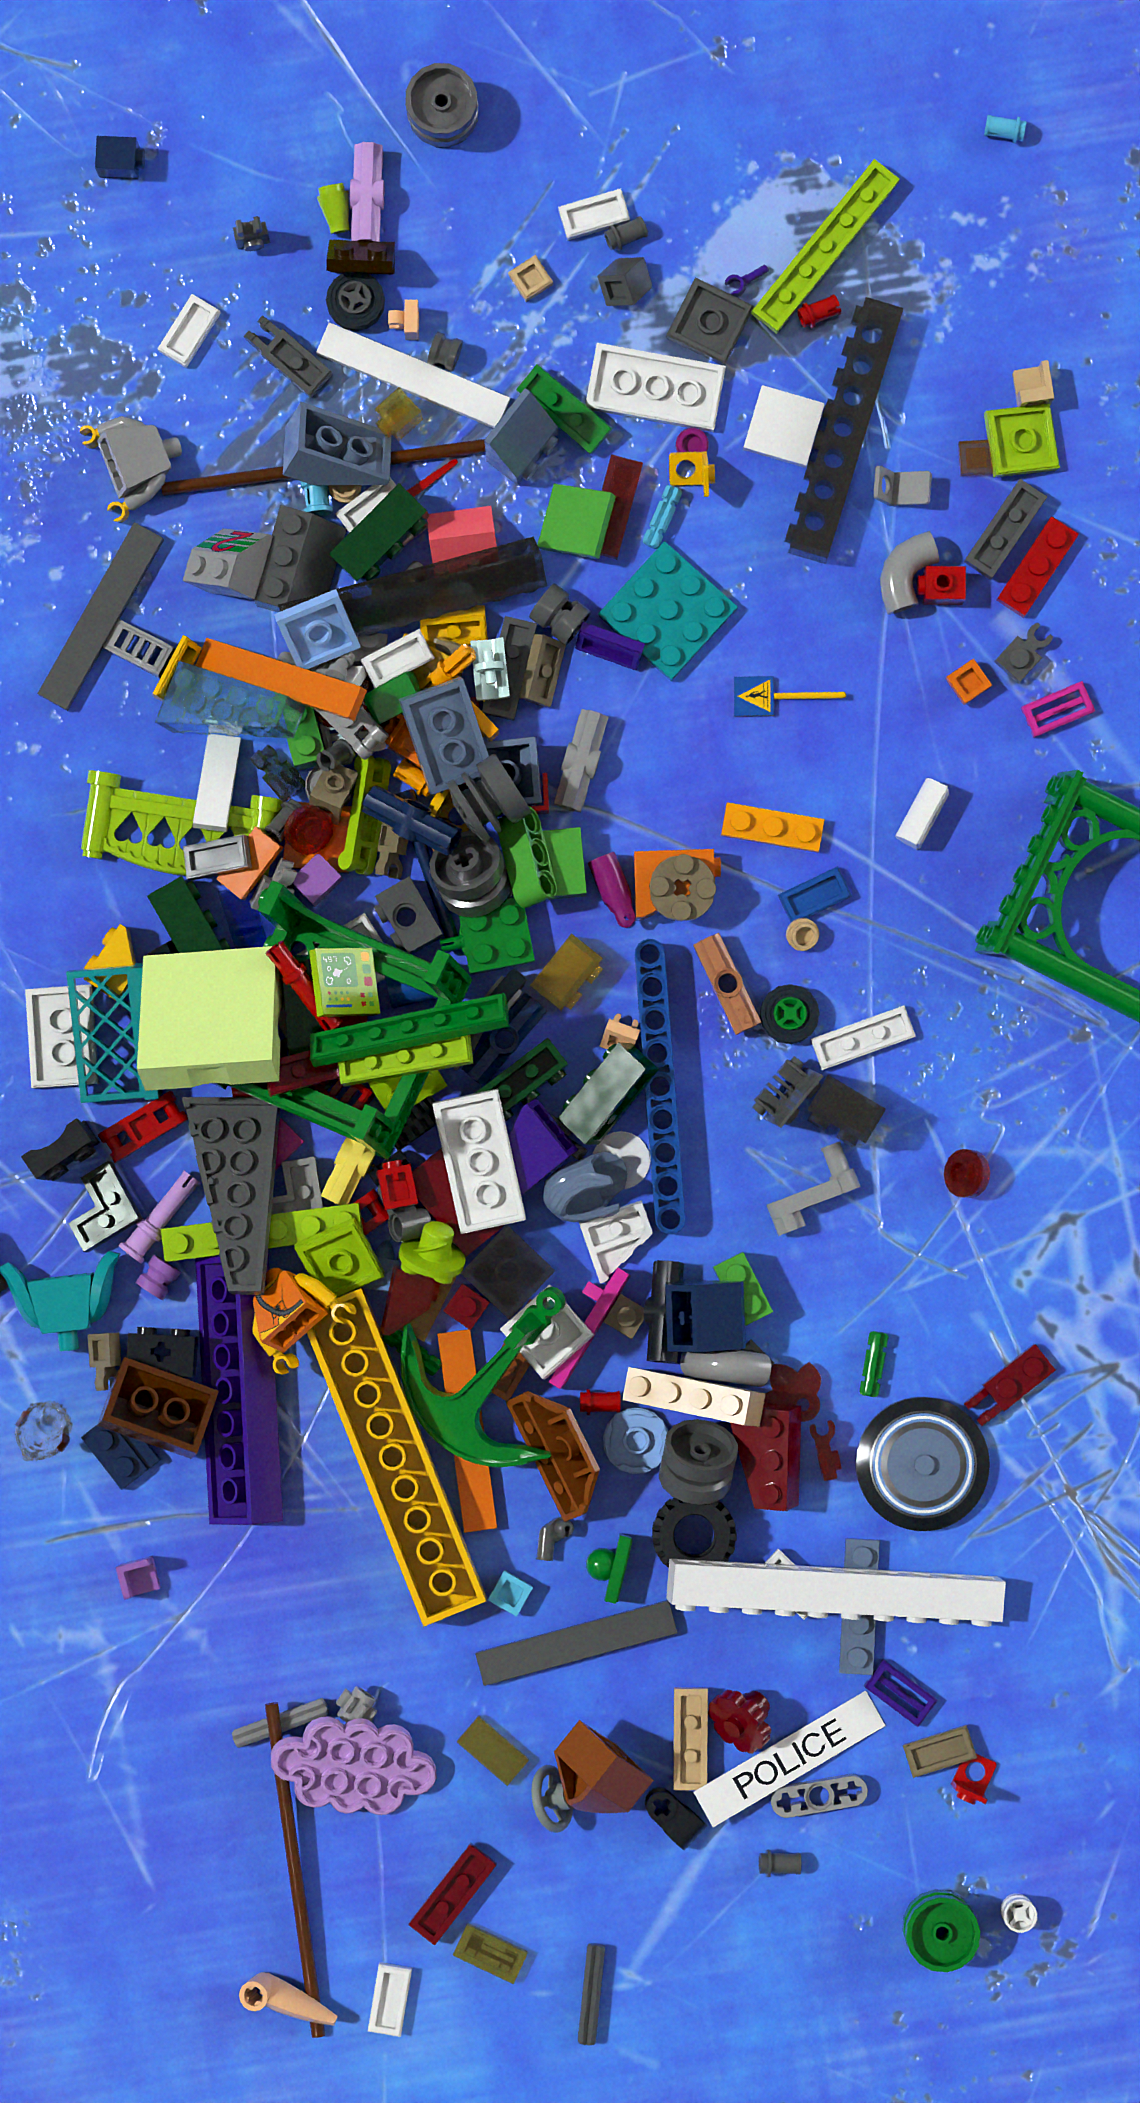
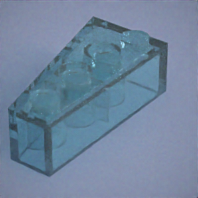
M179 661L155 723L173 733L196 732L197 734L208 735L210 733H222L229 736L244 734L255 737L294 738L306 707L288 696Z

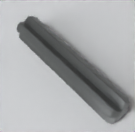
M596 1943L588 1944L578 2032V2042L583 2045H595L597 2036L605 1946Z

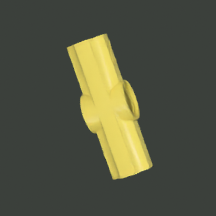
M346 1137L334 1161L336 1165L326 1182L321 1196L338 1205L349 1204L361 1178L366 1176L375 1158V1154L363 1144Z

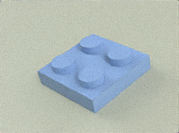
M336 589L274 614L279 629L298 667L310 669L361 648Z

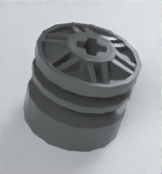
M495 753L476 764L481 778L478 782L475 783L465 772L460 774L468 786L467 789L461 792L454 779L446 783L456 810L469 830L481 838L483 843L491 839L483 827L488 822H491L498 834L502 832L497 818L499 815L504 814L512 824H515L532 813Z

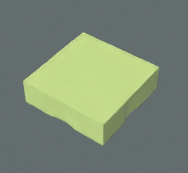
M272 946L143 956L137 1071L145 1091L191 1088L209 1083L234 1085L279 1081L280 1038L278 1034V1018L282 1008L283 976L265 954Z

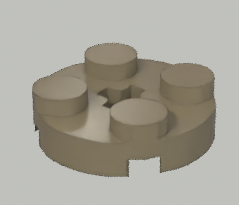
M686 854L669 857L662 861L652 873L649 885L650 898L655 909L669 920L680 922L696 920L704 915L713 903L716 892L713 873L698 858ZM677 880H680L682 883L686 880L690 882L691 885L688 889L691 894L686 897L684 894L676 896L674 894L677 888L674 883Z

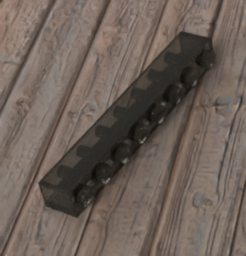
M533 536L336 590L356 636L360 637L363 635H374L379 631L393 627H404L412 622L427 618H437L449 612L468 610L475 605L490 601H501L506 597L520 593H531L539 588L546 587L547 582L541 552ZM327 592L278 604L279 610L281 612Z

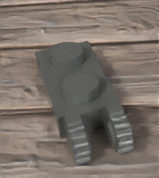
M261 316L257 322L274 339L266 345L256 334L250 331L244 335V338L261 353L264 359L309 398H312L333 375L332 371L285 330H280L267 318Z

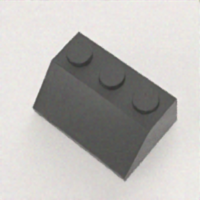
M280 505L272 533L273 538L256 597L253 599L256 606L281 612L329 592L337 563L331 558L329 553L345 538L347 529L312 513Z

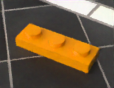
M727 802L721 836L818 853L824 819Z

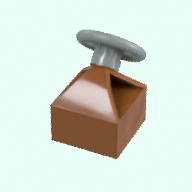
M579 1720L554 1751L558 1768L552 1765H545L535 1773L531 1789L532 1803L536 1816L543 1827L551 1832L558 1833L565 1830L569 1825L573 1809L592 1813L629 1812L654 1780L616 1743ZM549 1775L548 1789L545 1792V1796H542V1783L544 1778ZM548 1806L549 1809H553L559 1821L553 1822L548 1817L544 1807Z

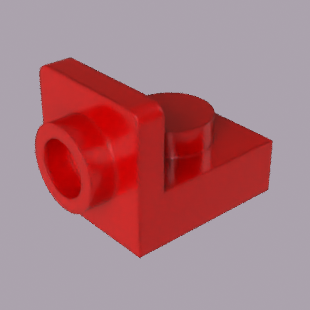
M402 1160L383 1163V1169L377 1170L376 1175L379 1180L384 1210L418 1204L411 1165H402Z

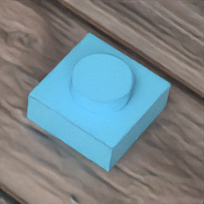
M504 1570L488 1601L517 1617L533 1586Z

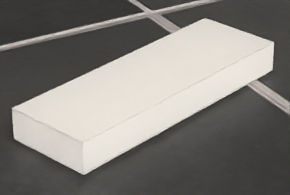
M208 733L193 828L227 831L241 737Z
M904 1005L810 1040L820 1068L825 1070L914 1038L916 1035Z

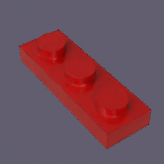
M1051 516L996 600L1024 618L1079 534Z

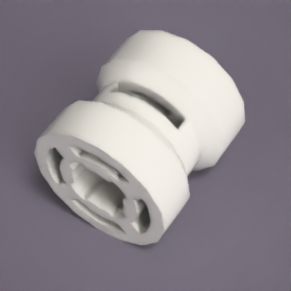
M1014 1893L1008 1895L1003 1900L1000 1913L1009 1929L1014 1932L1024 1933L1034 1927L1037 1921V1911L1028 1897L1023 1894Z

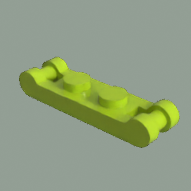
M357 755L354 767L357 770L358 778L355 783L345 849L339 855L338 865L342 870L350 872L355 870L358 874L368 876L372 874L375 868L382 822L362 812V804L366 794L369 793L373 786L378 785L388 791L391 764L388 760L380 757L374 758L371 755L367 760H364Z

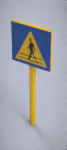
M774 676L734 677V716H774V699H835L846 697L845 692L774 693Z

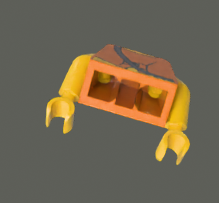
M272 1268L266 1272L265 1281L267 1285L265 1286L264 1295H255L253 1298L255 1315L252 1332L268 1356L272 1355L275 1358L273 1361L274 1371L283 1375L289 1373L288 1368L285 1366V1361L291 1369L299 1366V1360L296 1355L283 1353L328 1314L327 1307L332 1309V1318L337 1323H348L341 1315L343 1308L350 1314H356V1308L351 1303H339L335 1299L336 1295L316 1278L304 1273L296 1275L288 1270L283 1271L281 1268Z

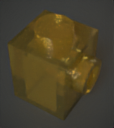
M400 387L375 408L378 419L375 423L387 438L393 435L398 441L423 420L421 410Z

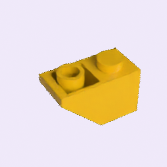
M119 924L117 929L112 927L102 940V944L105 947L99 956L94 954L89 959L84 969L134 965L136 960L130 930ZM127 974L112 975L106 982V985L120 997L128 989ZM96 976V977L103 982V980H104L107 976ZM88 977L83 978L85 981H87L94 987L98 988V985L95 984L91 979H89ZM101 988V991H102V992H104L105 994H107L108 996H110L108 993H106V992Z

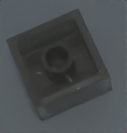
M827 1075L823 1078L819 1090L810 1100L804 1113L810 1115L807 1120L821 1130H825L827 1127L832 1128L838 1132L836 1136L838 1140L850 1147H854L856 1144L860 1146L866 1144L886 1109Z
M505 1225L460 1274L503 1315L510 1319L555 1270L508 1225Z

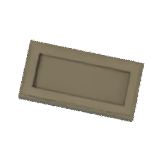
M967 1725L903 1744L913 1778L977 1758Z

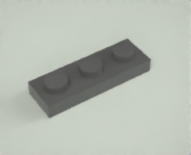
M1019 479L964 560V563L991 580L1047 496L1022 479Z
M505 616L500 638H504L510 698L484 701L482 709L484 714L512 721L515 720L520 699L519 695L537 623Z

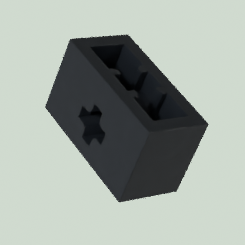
M137 1327V1333H128L127 1358L179 1377L196 1376L198 1336H190V1329H170V1335L157 1334V1328ZM161 1342H164L166 1349H171L170 1355L164 1356L163 1361L160 1360L159 1354H154V1348L160 1347Z

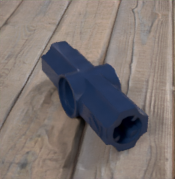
M378 785L373 786L365 796L362 812L393 827L392 831L404 839L413 842L420 841L447 856L452 854L461 840V828L435 816L428 806L420 802L403 799Z
M524 993L508 1012L509 1027L492 1030L488 1038L473 1054V1064L464 1065L462 1070L482 1087L485 1086L510 1055L517 1050L520 1043L540 1021L547 1010L527 993ZM508 1031L514 1036V1042L511 1047L507 1049L497 1047L495 1037L499 1032Z

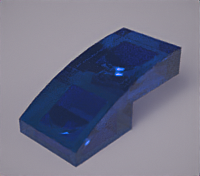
M229 889L218 892L235 949L263 947L267 939L260 912L251 909L249 901L253 891L249 893L245 900L237 897Z

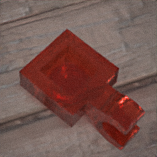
M827 1420L828 1432L825 1435H819L816 1432L815 1424H810L809 1426L810 1434L815 1442L821 1476L824 1481L837 1479L836 1470L842 1469L838 1451H831L829 1445L830 1440L835 1434V1425L832 1420Z

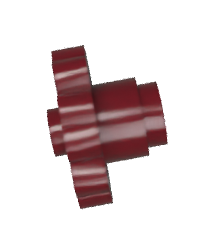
M727 1689L710 1702L708 1715L715 1721V1731L726 1743H734L739 1751L753 1754L757 1749H762L770 1740L772 1730L764 1722L768 1716L770 1704L760 1692L750 1691L749 1693L742 1694L739 1691Z

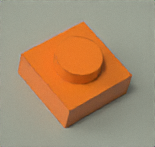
M974 658L945 678L963 705H966L992 686Z

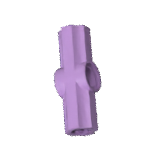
M362 142L354 146V177L350 182V209H352L351 241L380 242L381 210H384L385 194L384 180H382L384 152L383 145L374 142Z

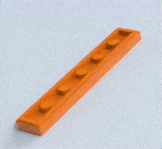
M206 638L194 667L200 672L355 721L367 692L361 686Z
M469 1329L437 1334L445 1393L460 1391L477 1374L471 1330ZM481 1410V1411H480V1414H479V1417H480V1425H481V1427H482V1429H483V1431H484V1424H483V1417H482V1410ZM454 1455L464 1533L497 1528L489 1466L479 1465Z

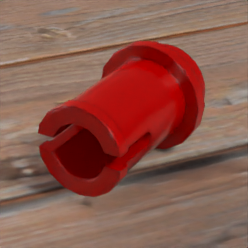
M833 294L809 305L803 303L802 308L797 309L801 325L804 328L808 326L814 328L818 322L841 315V308H837L840 306L837 297Z
M586 1389V1392H580V1412H586L587 1415H590L591 1412L620 1413V1391L590 1392V1389Z

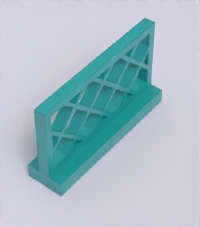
M135 963L130 966L69 970L66 972L81 1103L145 1098V1100L159 1099L163 1093L162 1090L145 1091L137 1069L131 1065L135 1059L137 1065L143 963ZM127 974L128 989L121 997L106 985V982L112 975ZM96 976H107V977H106V978L103 980V982H102V981H101L100 979H98ZM88 977L98 985V988L86 999L77 991L75 978ZM101 988L117 1001L107 1014L91 1003ZM128 993L130 1004L124 1000ZM78 999L83 1003L80 1009L78 1007ZM119 1004L131 1012L132 1021L125 1029L109 1017ZM86 1007L102 1018L92 1032L80 1023L79 1015ZM104 1022H107L120 1033L110 1047L94 1035ZM131 1026L133 1028V1036L127 1032ZM81 1032L87 1036L83 1043ZM123 1036L135 1047V1054L128 1062L112 1050ZM90 1039L106 1051L96 1064L88 1060L83 1052V1047ZM108 1054L124 1066L114 1079L98 1068ZM85 1065H87L91 1069L87 1075ZM128 1069L138 1078L139 1090L126 1091L116 1081ZM93 1072L109 1083L102 1093L88 1094L87 1079ZM111 1087H113V1088H115L118 1092H108V1091L111 1089Z

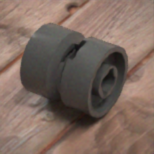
M554 583L539 599L529 618L543 629L546 627L552 628L551 635L564 645H567L579 632L582 623L587 621L591 610L578 600L569 601V593Z

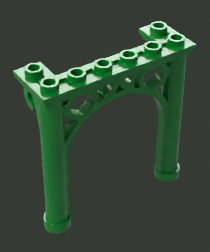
M1079 770L1059 772L1057 776L1053 775L1045 789V793L1048 795L1044 803L1048 804L1041 816L1043 825L1039 834H1034L1027 846L1029 855L1025 864H1021L1017 868L1013 876L1015 885L1010 895L1007 894L1001 901L998 910L1001 915L998 921H988L987 925L984 924L979 929L975 938V942L978 943L975 952L979 954H1002L1140 1023V990L1081 960L1072 950L1065 937L1061 918L1062 899L1066 884L1073 870L1085 855L1097 846L1118 838L1133 839L1140 842V808L1086 781L1087 778L1083 777V772ZM1096 816L1122 830L1100 834L1099 822ZM1077 817L1084 818L1089 825V840L1080 845L1073 844L1068 838V830L1073 820ZM1058 840L1067 851H1074L1071 856L1064 854L1060 860L1054 863L1048 862ZM1060 870L1059 874L1056 876L1054 871ZM1041 876L1046 880V894H1051L1050 899L1045 897L1031 898ZM1041 904L1048 911L1050 924L1039 932H1033L1027 925V918L1033 906ZM1052 934L1061 954L1038 943L1037 940L1044 939Z

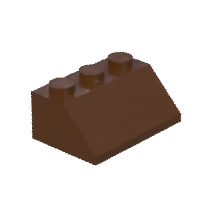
M124 1357L106 1398L97 1426L192 1459L198 1453L219 1391Z

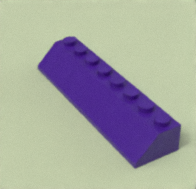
M268 1254V1257H267V1269H266V1272H267L268 1270H270V1266H269V1254ZM220 1256L195 1258L202 1385L219 1391L205 1430L209 1524L256 1525L283 1521V1501L281 1494L276 1372L273 1369L274 1357L272 1355L268 1356L252 1332L255 1315L253 1298L255 1295L231 1294L228 1291Z

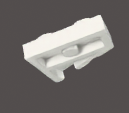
M641 1200L620 1207V1211L613 1216L579 1222L600 1284L606 1282L622 1262L624 1263L633 1254V1251L653 1234Z

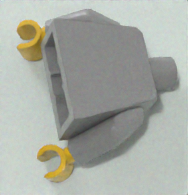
M124 416L100 423L96 429L89 425H84L80 429L82 435L93 433L92 438L89 441L82 442V444L89 449L99 446L118 498H124L123 503L112 502L108 505L107 511H112L118 506L122 509L121 516L113 520L115 522H124L128 519L129 510L134 511L156 495L165 484V476L171 469L169 459L181 456L182 454L181 444L177 437L161 440L156 426L145 425L141 421Z

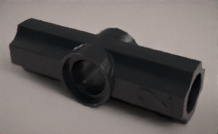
M657 1260L653 1263L651 1297L646 1300L644 1305V1319L649 1326L647 1361L677 1363L678 1352H670L667 1348L665 1284L683 1280L684 1263Z

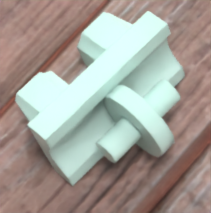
M504 638L470 641L471 648L476 652V659L473 661L477 701L510 698Z

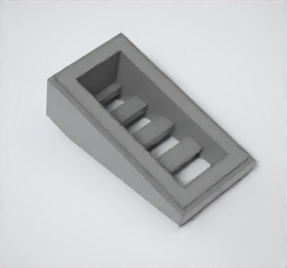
M120 619L117 620L103 645L105 650L159 679L175 651L173 646ZM123 630L129 632L120 648L114 646ZM134 636L140 638L132 653H127L126 651ZM145 642L151 645L141 660L137 657ZM156 648H158L161 652L154 665H151L149 661Z

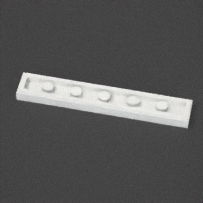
M330 322L316 351L317 355L491 428H494L503 417L510 402V397Z

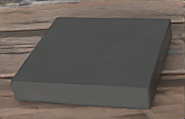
M695 277L666 338L725 366L754 306Z

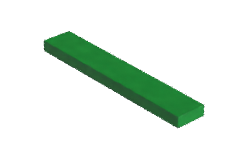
M505 993L312 1033L310 1034V1061L314 1067L509 1027L508 1000Z

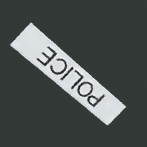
M864 1691L693 1793L712 1827H715L886 1725L868 1693Z

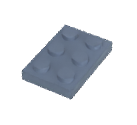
M462 677L398 699L430 794L433 795L449 789L446 783L454 779L457 786L465 783L460 775L464 772L473 780L480 777L476 764L489 757Z

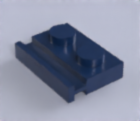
M97 1425L81 1437L121 1490L161 1460L150 1444Z

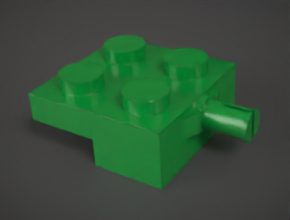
M515 898L505 899L500 907L486 915L477 917L459 916V936L440 939V944L445 945L441 946L443 952L462 949L467 957L470 975L535 962L525 908H522L516 902Z

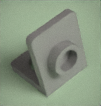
M876 466L874 498L889 506L927 505L930 503L932 473L929 471L893 472L883 466ZM883 477L885 478V482H886V490H885V493H883V490H882V479H883Z

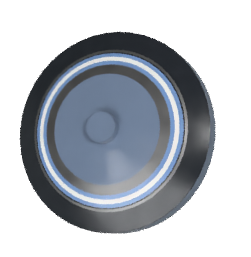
M911 1397L888 1405L868 1423L857 1446L855 1468L859 1487L865 1499L881 1517L904 1529L932 1531L958 1522L976 1506L987 1485L990 1462L988 1448L982 1432L964 1411L941 1399Z

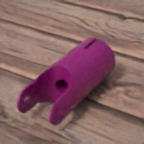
M615 852L605 854L588 862L604 904L614 913L619 926L623 928L630 927L636 918L631 906V890Z

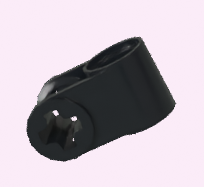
M653 1788L647 1793L644 1803L649 1816L663 1829L670 1839L685 1851L707 1827L706 1823L666 1788ZM656 1799L660 1801L666 1799L665 1802L668 1808L665 1811L660 1808L654 1811L656 1809L654 1801Z

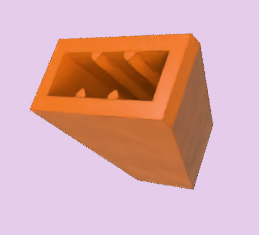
M714 849L634 851L636 920H644L658 913L651 902L649 885L652 873L662 861L681 854L698 858L710 868L715 880V877H721L720 857H714ZM677 880L674 883L677 887L674 891L676 896L684 894L687 897L691 894L688 889L691 884L687 880L683 883Z

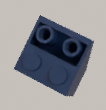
M680 1280L665 1284L668 1351L710 1352L746 1348L743 1281Z

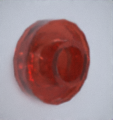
M306 805L294 810L284 825L286 842L296 852L304 855L315 854L321 851L329 843L333 835L331 817L320 807L314 805Z
M961 1149L955 1151L948 1158L944 1169V1179L947 1188L957 1197L974 1198L979 1196L986 1189L990 1179V1167L985 1156L977 1150Z

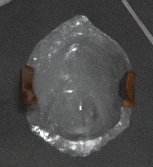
M50 1400L31 1403L22 1412L15 1424V1440L22 1452L23 1460L39 1461L49 1459L65 1450L70 1442L69 1434L72 1431L73 1424L63 1404Z

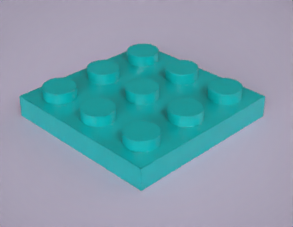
M664 541L598 613V616L619 635L644 643L642 656L672 681L737 610L738 606Z

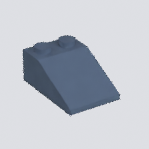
M525 388L484 440L487 462L516 485L522 479L528 481L533 476L539 466L536 464V461L543 453L549 455L559 441L556 438L558 427L528 389Z
M300 402L285 428L283 475L311 485H387L390 481L392 432Z

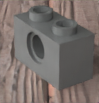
M410 876L375 896L379 904L373 907L382 923L384 924L389 921L395 932L390 936L397 949L402 951L406 949L407 953L414 954L443 937V933ZM405 909L412 910L416 914L415 922L408 927L401 926L397 921L399 913Z

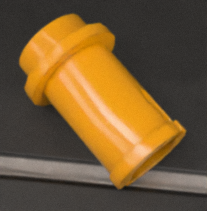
M404 758L396 768L393 776L415 789L418 796L423 794L428 797L430 793L422 770Z

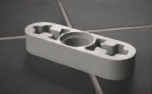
M845 1774L784 1785L772 1793L771 1805L777 1815L790 1818L858 1806L865 1801L868 1789L860 1776ZM854 1781L857 1787L861 1786V1791L856 1792V1798L850 1799L847 1793L838 1794L841 1801L834 1803L835 1795L831 1784L837 1783V1790L848 1788V1782ZM822 1786L827 1789L829 1797L824 1804L815 1805L810 1801L809 1794L814 1787ZM804 1789V1800L808 1807L801 1808L800 1801L792 1802L789 1810H784L782 1805H777V1801L782 1799V1793H788L790 1798L800 1797L797 1790Z

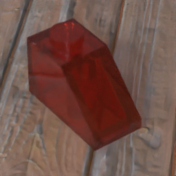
M393 1265L380 1327L382 1334L390 1336L427 1311L431 1301L436 1302L440 1283L431 1277L405 1273L401 1266Z

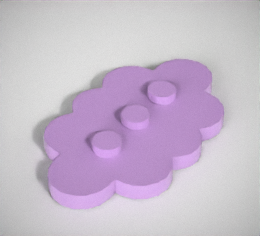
M319 1717L312 1720L306 1726L303 1737H286L279 1740L271 1751V1767L274 1773L283 1780L294 1782L295 1794L301 1803L312 1808L322 1807L330 1803L338 1812L345 1814L354 1813L364 1807L370 1813L387 1815L401 1806L404 1795L423 1794L434 1785L437 1779L436 1766L433 1759L426 1753L413 1750L412 1737L404 1727L393 1724L377 1729L371 1721L363 1718L353 1719L343 1725L335 1718Z

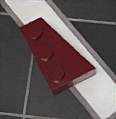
M764 1403L759 1427L731 1422L730 1425L738 1444V1453L754 1508L788 1511L799 1505L801 1406Z

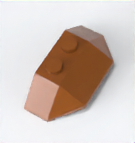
M529 1391L505 1401L526 1445L551 1452L550 1458L535 1461L563 1521L566 1522L587 1513L600 1468L571 1409Z

